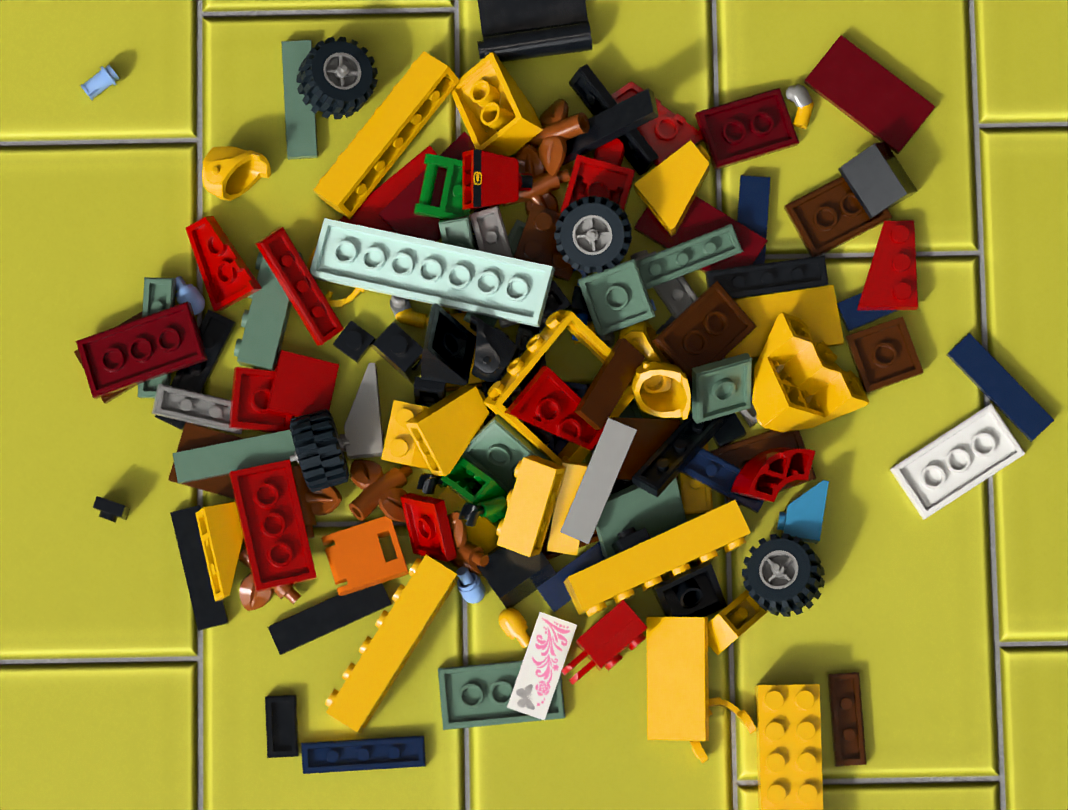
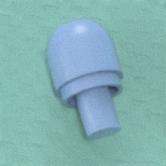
M178 276L175 278L176 301L178 304L190 302L194 315L200 314L205 307L204 297L197 287L193 286V284L187 285L183 278Z
M460 567L456 572L459 577L457 581L459 592L468 603L475 604L480 602L485 596V587L480 577L475 573H471L468 568Z

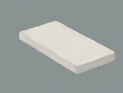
M991 403L892 467L890 471L922 519L925 520L1023 456L1025 452Z

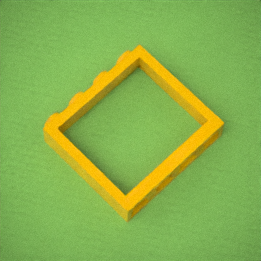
M559 310L548 317L545 322L546 327L541 333L533 336L526 345L527 350L522 356L514 359L509 364L507 374L502 380L495 382L487 392L488 397L483 403L496 415L501 416L552 462L561 465L562 460L581 463L591 450L568 442L557 456L518 418L504 413L507 408L503 405L565 328L603 364L610 354L611 349L572 311ZM632 380L609 417H619L634 399L631 387Z

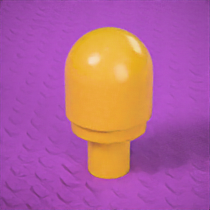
M504 609L498 618L500 627L507 637H510L511 640L516 638L522 648H525L529 645L531 639L525 631L529 628L527 621L517 609Z

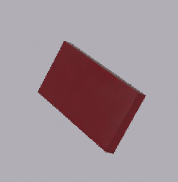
M840 35L804 81L808 87L875 138L885 142L896 154L901 152L935 108L933 104L842 35Z
M464 131L439 156L462 160V153L475 149L471 138ZM438 167L430 206H440L446 168ZM424 170L379 213V216L398 234L437 242L441 238L438 222L444 219L426 217L414 213L415 204L419 203L425 174Z
M697 196L692 202L678 231L672 237L648 207L634 227V230L663 248L668 249L732 224L743 252L699 269L704 273L705 271L753 265L768 242L767 239Z
M190 302L176 305L76 341L94 399L208 360Z

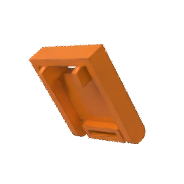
M386 516L321 538L323 545L335 543V545L325 549L335 584L348 583L337 588L339 596L409 574L393 520ZM391 536L397 559L386 562L379 539Z

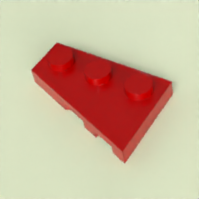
M631 81L611 94V96L618 104L644 90ZM655 98L659 117L637 127V129L659 158L654 163L658 166L690 140L695 146L704 140L700 129L697 130L688 124L684 117L678 113L675 115L661 105V101Z
M214 216L203 217L185 228L214 311H222L262 289Z
M914 220L884 221L857 310H917L918 293Z
M543 366L504 412L588 450H592L598 443L605 427L604 425L601 430H595L574 412L582 399L547 366Z

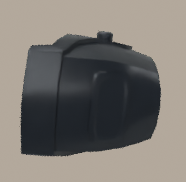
M471 315L470 329L476 332L475 358L471 374L487 382H496L507 373V367L517 358L519 348L500 329L494 328L484 323L483 320Z

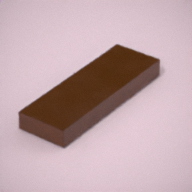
M625 338L618 339L574 412L595 430H601L645 356Z
M859 672L828 674L835 767L866 765Z

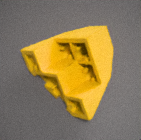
M783 312L777 316L754 367L752 404L756 410V419L759 424L766 429L781 433L809 429L868 405L870 402L855 374L851 370L848 372L843 371L834 362L837 360V356L822 340L816 343L812 339L808 331L809 327L800 318Z

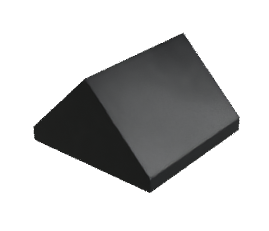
M885 142L874 143L838 169L870 219L917 192L916 187Z
M437 303L431 306L422 351L421 379L466 385L469 381L476 336Z
M501 546L486 554L489 556V563L485 567L477 566L506 608H512L536 591L538 586L557 574L542 551L539 555L528 557Z
M709 560L652 588L664 616L705 617L727 607Z

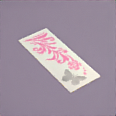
M542 612L539 613L507 708L545 721L577 624Z

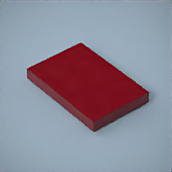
M780 88L702 110L695 114L714 170L799 144Z

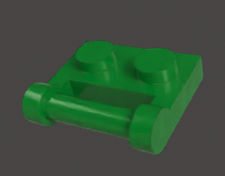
M425 154L424 164L426 169L419 203L415 204L414 213L444 220L469 216L470 209L462 210V160ZM438 167L446 168L447 171L440 206H430Z

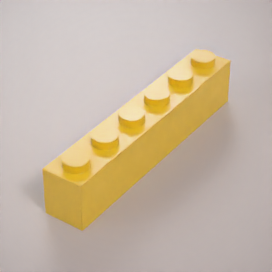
M423 51L418 59L412 63L410 69L399 83L393 87L383 103L377 107L364 127L357 132L355 138L345 151L338 156L337 161L329 171L319 180L313 191L328 206L351 219L460 81L451 68Z

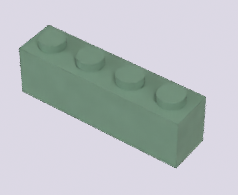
M259 252L255 269L259 270L257 281L262 289L248 296V298L252 299L250 310H244L241 327H244L245 330L243 338H238L236 341L234 356L238 357L237 362L241 366L275 371L292 303L263 255Z

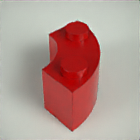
M778 447L763 451L753 457L741 469L733 483L731 492L755 500L774 502L778 492L787 483L795 480H808L815 451L789 447Z

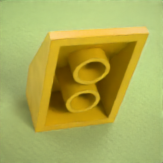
M494 52L488 54L460 77V81L451 91V95L475 149L510 157L543 130L534 108Z
M393 400L381 460L430 470L405 422L429 407ZM483 422V424L481 425V427L479 428L478 431H480V430L483 428L484 422Z

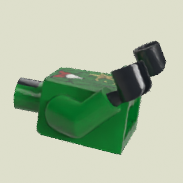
M460 457L447 476H434L433 474L422 473L419 477L417 489L422 490L423 493L434 494L436 484H439L441 488L448 486L467 502L463 505L458 517L459 520L466 519L467 526L474 527L479 516L487 518L492 523L505 518L508 508L506 502L508 494L491 477L462 457Z

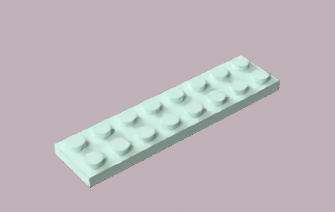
M324 218L310 268V273L314 279L429 304L437 303L439 306L535 327H540L555 271L553 266L327 218Z

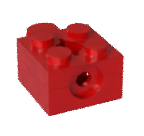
M618 138L596 148L593 158L577 154L561 213L572 202L589 196L608 198L620 205V208L625 212L635 170L621 166L625 149L623 143Z
M622 600L576 640V644L583 652L566 665L561 672L565 676L586 657L590 659V662L569 679L572 685L595 666L599 671L604 667L609 671L622 660L623 657L620 653L628 647L632 651L647 638L643 634L647 630V626L629 605Z

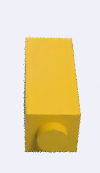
M691 140L634 183V191L671 237L678 231L710 171L708 160L711 158L701 145L696 147Z
M463 386L405 422L434 476H447L450 474L490 413L483 403L486 399L485 395L476 386Z

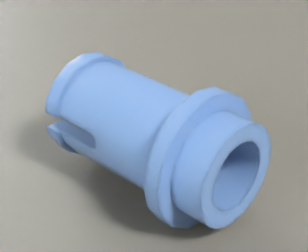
M109 64L106 67L101 66V71L80 85L91 100H94L96 96L112 84L114 86L117 85L116 81L120 78Z

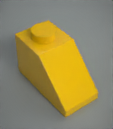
M748 590L744 591L708 622V646L717 656L768 612V610L765 611L748 594Z

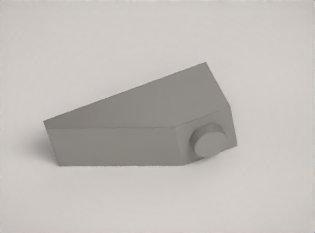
M375 363L368 364L344 425L345 434H340L342 440H349L350 445L344 446L345 449L343 450V452H347L349 460L382 456L384 439L377 366Z

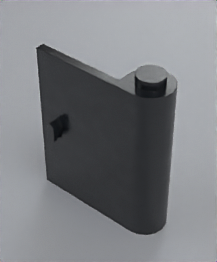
M478 0L483 41H477L480 59L485 58L491 52H494L501 62L592 50L591 31L585 0Z

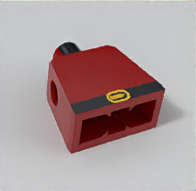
M478 149L462 153V210L517 202L519 191H531L533 186L532 174L519 173L518 159Z

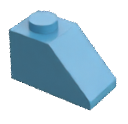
M822 480L786 507L785 512H779L777 529L782 530L781 538L783 533L790 534L793 539L797 536L803 542L817 544L820 541L829 481Z

